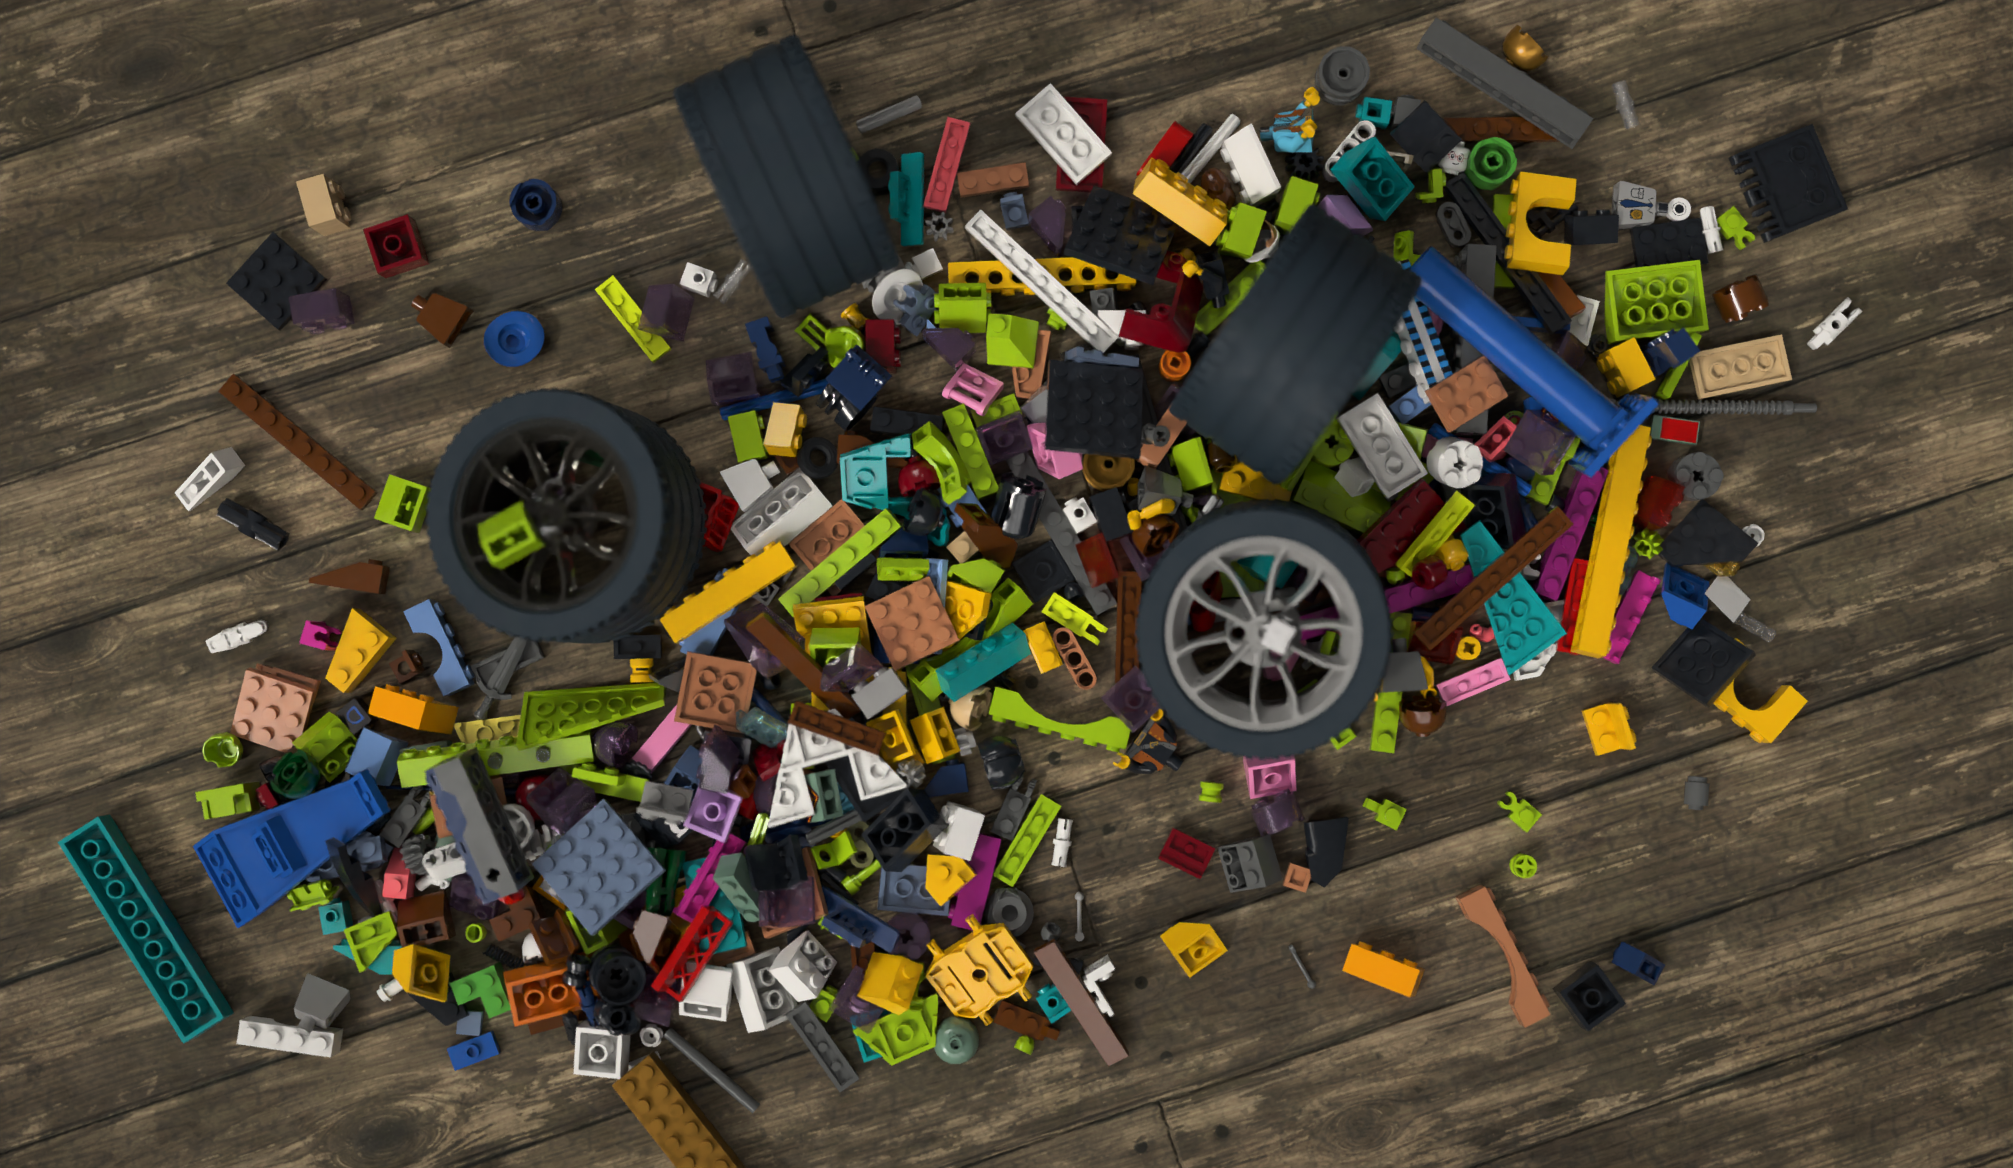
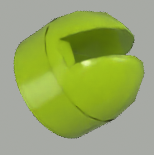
M1398 567L1386 569L1387 581L1391 585L1402 584L1405 580V572Z
M480 923L469 925L465 931L467 940L472 943L482 941L487 934L485 926Z
M1022 1035L1016 1041L1014 1048L1031 1055L1035 1045L1034 1040L1031 1037Z

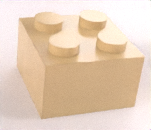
M324 174L296 181L310 228L323 236L351 229L349 224L351 215L348 208L344 207L342 199L345 198V194L341 185H338L333 179L331 180Z

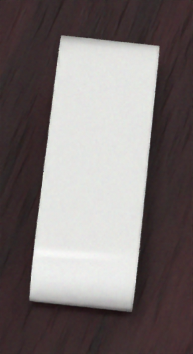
M1365 120L1359 122L1331 155L1322 170L1325 180L1329 182L1338 181L1329 170V165H1335L1344 154L1343 149L1345 147L1354 148L1375 136L1376 129L1372 122ZM1363 129L1367 131L1369 137H1360L1358 130Z

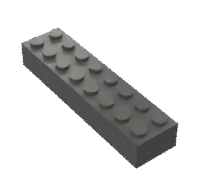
M1467 244L1458 255H1455L1454 265L1494 299L1496 245ZM1450 329V338H1454L1453 348L1451 347L1449 351V361L1452 362L1453 374L1483 355L1455 330ZM1488 409L1451 431V433L1457 437L1477 439L1487 434Z

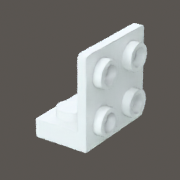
M1107 954L1084 968L1085 976H1083V981L1090 993L1095 991L1097 994L1095 999L1101 1012H1107L1111 1017L1114 1015L1113 1009L1096 981L1098 979L1104 981L1113 975L1111 971L1115 968Z

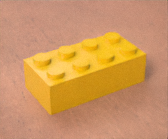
M1151 157L1135 180L1133 194L1211 246L1227 225L1228 209H1226V205L1219 199L1215 198L1213 200L1207 196V192L1202 187L1191 185L1183 174L1179 172L1175 174L1168 169L1169 166L1160 159L1155 160Z

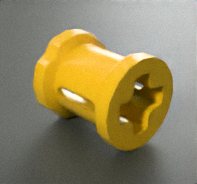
M857 303L850 305L840 315L842 319L845 318L852 327L860 331L866 327V320H870L865 318L860 312Z

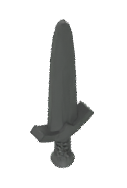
M515 637L487 684L483 682L482 678L477 680L478 686L487 695L481 707L474 712L476 719H487L488 710L495 699H512L511 692L504 693L522 655L527 640Z

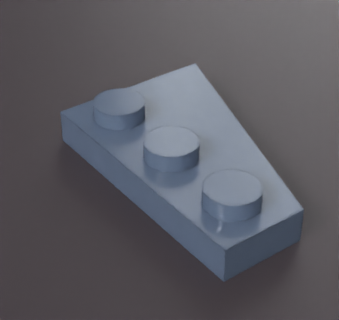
M1075 347L1065 352L1064 361L1127 368H1138L1139 366L1138 357L1114 353L1107 354L1106 357L1103 356L1102 351L1092 350L1084 352L1082 347Z

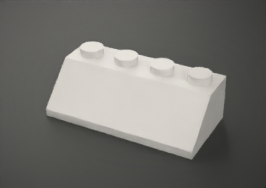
M799 468L734 521L731 530L750 555L755 554L757 557L764 552L763 547L773 541L776 544L781 542L784 546L788 545L792 539L832 507V504L813 481Z

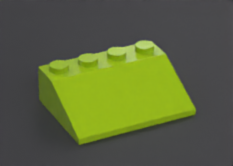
M1700 260L1605 272V329L1608 339L1607 344L1623 343L1634 337L1636 341L1655 339L1673 328L1675 331L1684 328L1688 334L1694 332L1699 334L1709 330Z

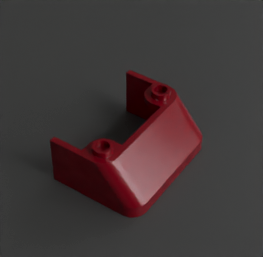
M1167 251L1156 277L1177 283L1172 306L1156 304L1151 308L1150 315L1126 308L1118 337L1176 353H1183L1189 348L1203 292V285L1196 274L1189 278L1183 272L1182 266L1187 262L1184 256Z

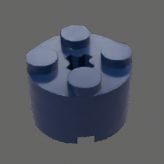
M529 179L517 184L511 192L509 202L512 213L526 228L534 231H548L558 222L562 213V201L546 182L540 179ZM540 203L538 207H532L533 204Z

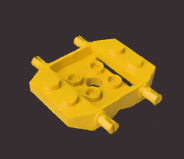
M971 914L965 921L972 928V933L945 950H941L934 939L926 944L934 956L925 976L954 1016L976 1018L979 1016L984 1025L988 1026L993 1022V1018H991L987 1010L999 1000L1010 997L1016 992L1021 995L1024 1001H1028L1032 997L1025 984L1033 969V962L1004 923L980 925L974 914ZM987 942V944L990 946L995 955L998 957L1003 966L1011 975V979H1009L1006 976L1004 971L1001 969V967L995 961L993 956L987 950L984 943ZM982 969L986 975L982 978H976L973 975V971Z

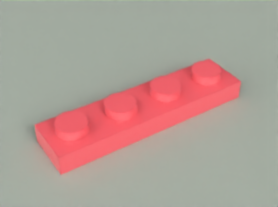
M951 117L947 118L924 201V208L947 212L969 132L970 122Z

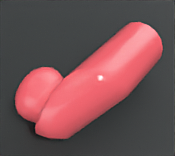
M1473 624L1470 627V636L1478 641L1487 643L1495 638L1492 627L1486 628L1479 624Z

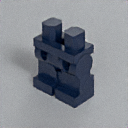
M766 316L745 323L750 341L757 348L756 353L760 359L758 362L760 369L763 373H767L771 383L781 381L785 377L782 367H785L786 364L781 353L772 343L769 334L774 332L772 322Z

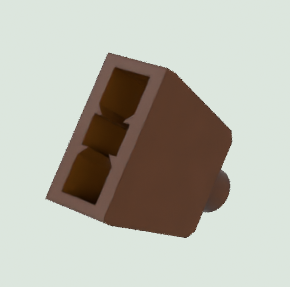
M433 293L428 300L417 295L411 304L413 308L420 312L416 321L448 348L452 346L473 313V310L467 306L436 293Z

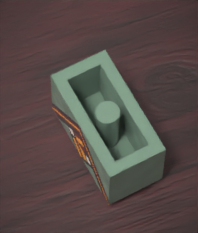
M835 769L805 774L815 815L807 817L808 823L844 816Z

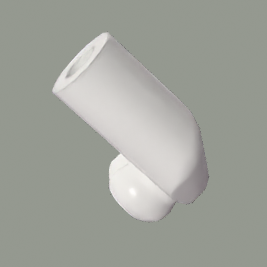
M427 873L418 879L415 885L422 892L431 884L440 886V889H445L450 885V881L446 879L440 881L433 880Z

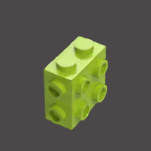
M986 283L939 284V293H934V308H939V310H934L935 324H939V333H986V323H988V316L991 313L990 309H986L991 307V292L986 293Z

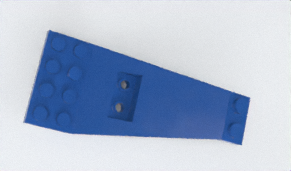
M365 769L349 780L220 827L201 839L193 848L238 929L268 910L330 859L325 843L326 840L335 837L347 845L391 810L388 807L386 798L382 796L377 787L375 778L368 769Z

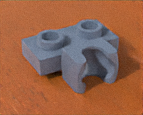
M925 284L920 291L909 285H904L903 290L906 292L905 300L900 302L895 299L893 301V304L904 312L898 323L911 334L918 336L927 320L936 310L934 308V293L936 292Z

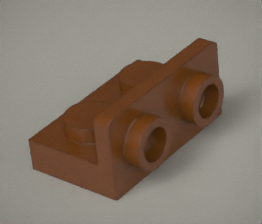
M562 908L557 909L553 917L531 921L529 928L546 966L565 962L569 955L576 954L579 948V940L573 934L570 921L565 916Z

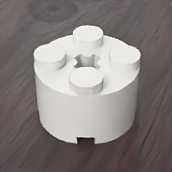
M1445 437L1438 440L1434 448L1427 455V469L1437 481L1453 488H1464L1477 482L1481 477L1482 455L1479 448L1470 442L1456 437Z

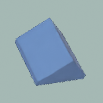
M363 727L345 772L355 776L359 772L368 769L375 778L376 785L390 786L398 769L397 759L400 754L399 750L407 748L408 742Z

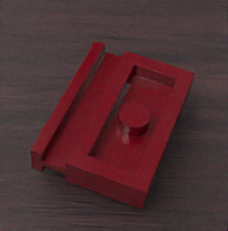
M1172 827L1158 859L1201 879L1215 848Z

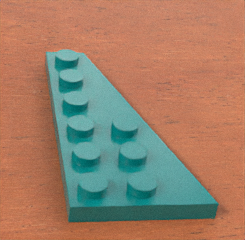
M1480 520L1460 534L1469 554L1468 560L1474 577L1480 574L1504 552ZM1520 572L1484 603L1508 675H1511L1567 634Z

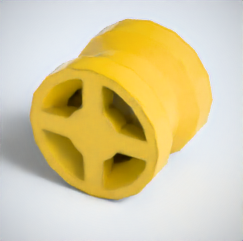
M1462 637L1455 642L1454 652L1462 660H1472L1480 654L1481 645L1474 637Z

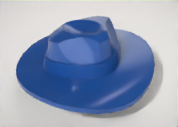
M512 311L500 315L489 324L484 334V346L489 356L495 362L507 367H518L527 364L538 355L544 343V330L541 323L533 315L522 311Z

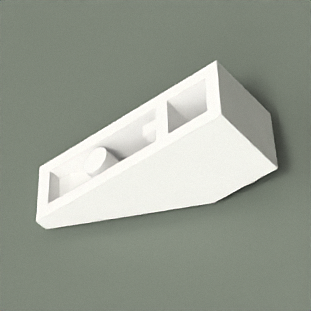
M232 447L211 452L179 487L175 494L185 508L191 511L230 482L244 468L245 464Z

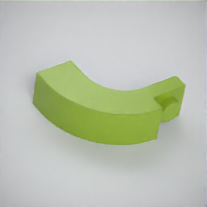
M929 421L912 433L913 447L935 468L941 484L943 500L950 505L967 492L966 485L971 481L968 471L954 446Z

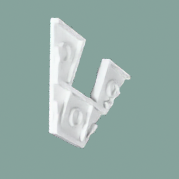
M836 709L827 711L843 717ZM789 724L768 828L815 815L803 768L849 756L861 801L908 787L879 755L868 753Z

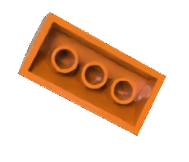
M594 951V952H592V953H590V954H588V955H586L585 952H581V953H577V954L584 955V956H586V957H588V958H591V956H592L596 951ZM566 961L546 966L545 962L503 972L515 1027L566 1014L568 1011L582 1010L580 1006L581 1000L575 986L568 985L562 980L564 971L568 968ZM591 986L594 995L600 999L601 997L597 991Z

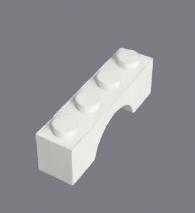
M248 1016L240 1020L236 1044L332 1057L340 1052L343 1029L334 1027L323 1029L314 1026L310 1035L307 1036L296 1030L297 1026L281 1024L270 1018Z

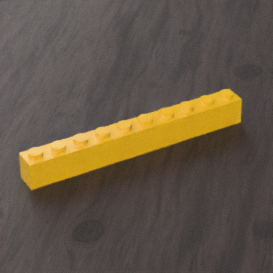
M1639 425L1608 460L1607 470L1609 471L1604 481L1571 652L1602 658L1610 652L1612 641L1609 640L1610 634L1616 625L1615 609L1619 606L1621 595L1618 594L1619 588L1625 579L1624 563L1628 560L1630 553L1627 547L1629 539L1632 538L1634 533L1633 517L1636 516L1639 507L1636 501L1643 487V481L1641 480L1642 472L1647 466L1646 450L1650 447L1652 436L1650 435L1651 427Z

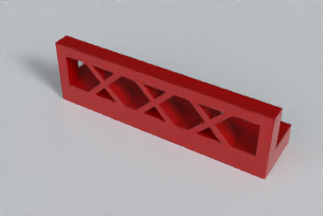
M1574 558L1570 567L1560 625L1567 634L1557 640L1556 651L1570 653V655L1575 656L1581 655L1571 652L1589 562L1588 560Z
M702 906L651 987L658 992L666 991L677 1001L683 1002L734 922L714 906ZM717 917L725 924L720 932L713 933L712 922ZM708 937L710 947L707 952L700 953L699 942L702 938ZM695 957L697 968L694 972L687 973L686 963L689 958ZM683 977L684 988L681 993H678L671 986L676 978Z

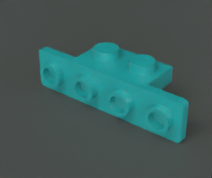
M922 152L902 154L901 172H890V180L888 182L890 203L888 205L890 219L901 223L902 246L923 245L924 154Z

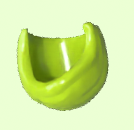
M838 326L826 330V350L829 351L828 360L832 367L836 368L846 357V352L856 345L866 352V337L857 328Z

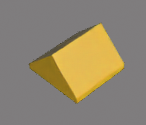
M900 709L866 723L869 727L886 732L879 756L888 765L918 753Z

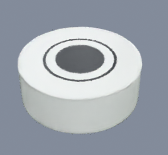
M1674 198L1668 203L1666 216L1673 222L1684 220L1690 215L1691 206L1684 198Z

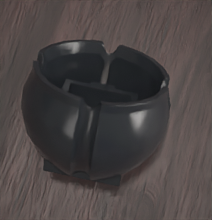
M995 735L977 743L992 790L1011 787L1026 772L1016 739Z

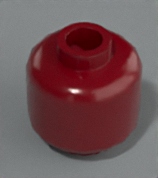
M1434 555L1427 556L1417 562L1412 568L1414 583L1424 590H1432L1445 582L1448 577L1445 562Z

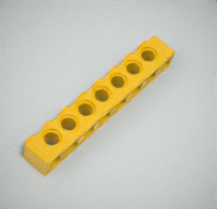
M1073 257L1035 259L1071 293H1082L1084 289L1099 290L1106 288H1117V291H1129L1136 284V279L1119 273L1117 278L1109 279L1105 275L1108 269ZM999 260L948 263L949 283H966L968 276L975 275L979 279L978 283H986V293H1001V296L1015 295V292H1024V295H1036L1023 282H1014L1012 279L1014 274ZM1090 270L1095 274V277L1092 280H1085L1082 273ZM1062 271H1067L1071 274L1072 278L1069 281H1062L1059 278V274ZM993 274H998L1002 277V281L999 284H992L989 281V277Z

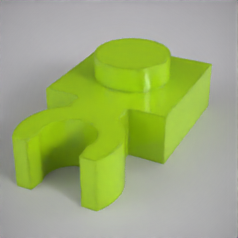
M1734 206L1716 219L1718 227H1721L1719 231L1727 240L1733 236L1738 249L1742 250L1746 247L1742 242L1743 237L1747 238L1749 242L1755 240L1753 233L1744 230L1748 223Z
M1507 791L1505 794L1510 797V803L1507 805L1502 801L1497 803L1501 808L1510 810L1511 812L1507 817L1527 833L1542 814L1525 799L1518 803L1516 796L1512 792Z

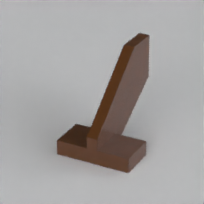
M957 503L954 511L963 520L961 527L983 557L988 561H996L1001 565V568L1010 569L1018 543L1014 539L1004 536L1002 528L978 504Z

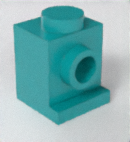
M1364 97L1362 103L1357 104L1355 118H1359V122L1364 120L1370 121L1375 127L1385 130L1390 121L1392 101ZM1368 112H1373L1375 117L1368 116Z
M1048 983L1037 991L1039 994L1036 995V1000L1051 1024L1071 1011L1055 984L1050 986ZM1054 998L1057 1003L1055 1006H1049L1048 1000Z

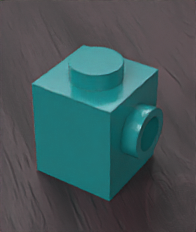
M340 897L333 898L328 904L318 907L323 935L342 932L344 929L353 926L349 900L341 901Z

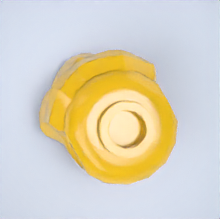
M1452 534L1434 554V556L1439 557L1445 562L1447 569L1452 571L1461 569L1469 555L1463 541L1455 539Z

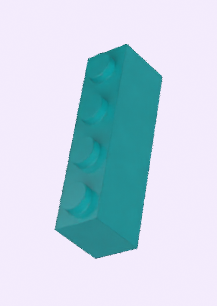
M1012 622L935 670L941 690L955 702L1031 654L1026 634Z

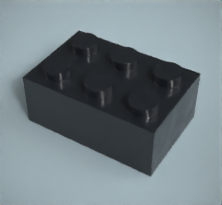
M906 788L861 835L884 871L902 872L947 827V824L924 790Z

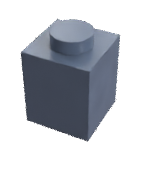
M375 836L355 840L357 859L361 865L366 866L388 862L385 838Z

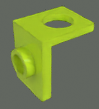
M844 831L831 843L813 846L811 852L818 869H824L843 864L857 852L850 832ZM823 850L829 854V862H825L820 858V851Z

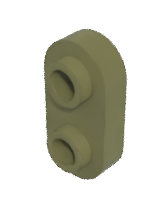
M863 821L847 829L857 849V852L850 857V860L858 868L869 866L874 859V854L863 836L855 834L856 828H862L865 831L869 827ZM864 851L867 854L866 859L861 860L858 857V853Z

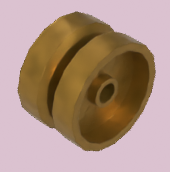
M1085 454L1082 461V472L1086 481L1097 490L1104 492L1115 487L1120 489L1132 476L1134 459ZM1106 460L1107 462H1113L1112 467L1109 469L1104 466Z

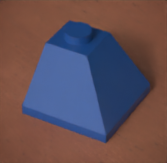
M1666 563L1661 594L1670 619L1679 625L1693 629L1707 611L1708 597L1704 593L1709 588V581Z

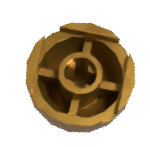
M1517 24L1507 34L1503 42V52L1506 55L1505 60L1514 68L1517 67L1522 71L1535 70L1549 57L1543 54V49L1527 32L1525 34L1522 31L1519 32L1522 28Z

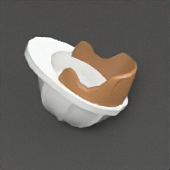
M1264 219L1252 257L1244 259L1245 261L1257 262L1271 257L1276 252L1280 237L1276 226L1271 225Z

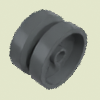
M1340 46L1331 49L1323 56L1314 76V85L1319 92V96L1332 105L1342 106L1352 103L1357 99L1369 80L1370 67L1366 57L1352 47Z

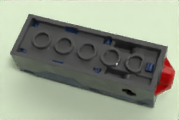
M477 747L444 759L424 771L426 782L436 796V805L442 810L446 819V827L456 841V850L462 855L466 872L472 877L475 884V892L478 898L482 900L483 904L498 899L507 905H511L522 900L525 896L523 887L534 876Z

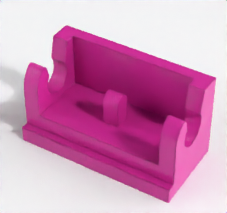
M306 620L300 643L322 650L336 651L338 643L336 641L332 642L329 637L331 633L342 634V632L337 628L327 626L325 622Z

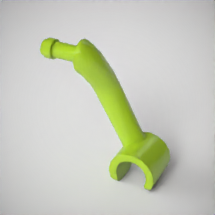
M924 967L910 1004V1011H923L924 1001L923 997H918V990L921 982L926 977Z

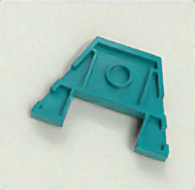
M904 434L840 455L842 501L869 509L872 507L880 510L888 508L893 514L904 516L909 520L907 509L913 497H889L887 457H911L910 434Z

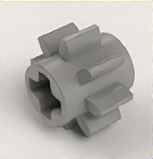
M944 212L941 213V216H936L935 213H932L933 219L925 221L926 225L931 227L926 233L927 235L933 234L935 241L942 237L946 241L947 233L954 232L952 227H948L953 222V219H946ZM940 222L943 223L944 228H941L940 231H937L936 226H938Z
M963 727L954 729L961 756L972 754L971 748L977 747L973 732L970 730L966 731Z
M904 759L898 764L899 768L895 772L907 784L908 788L911 786L917 788L923 783L922 779L926 775L924 774L925 768L921 762L914 759L910 761Z

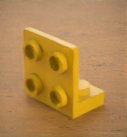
M1608 702L1582 710L1596 756L1618 749H1636L1634 744L1637 741L1633 729L1629 728L1627 721L1629 720V713L1627 708L1622 706V703Z

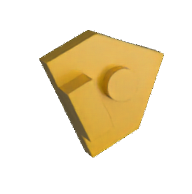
M927 854L925 888L936 902L943 906L977 874L962 858Z

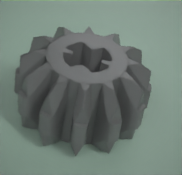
M416 834L403 842V848L399 851L403 855L401 860L405 862V869L410 868L411 874L424 875L428 872L423 866L422 859L427 852L435 849V841H431L429 835Z

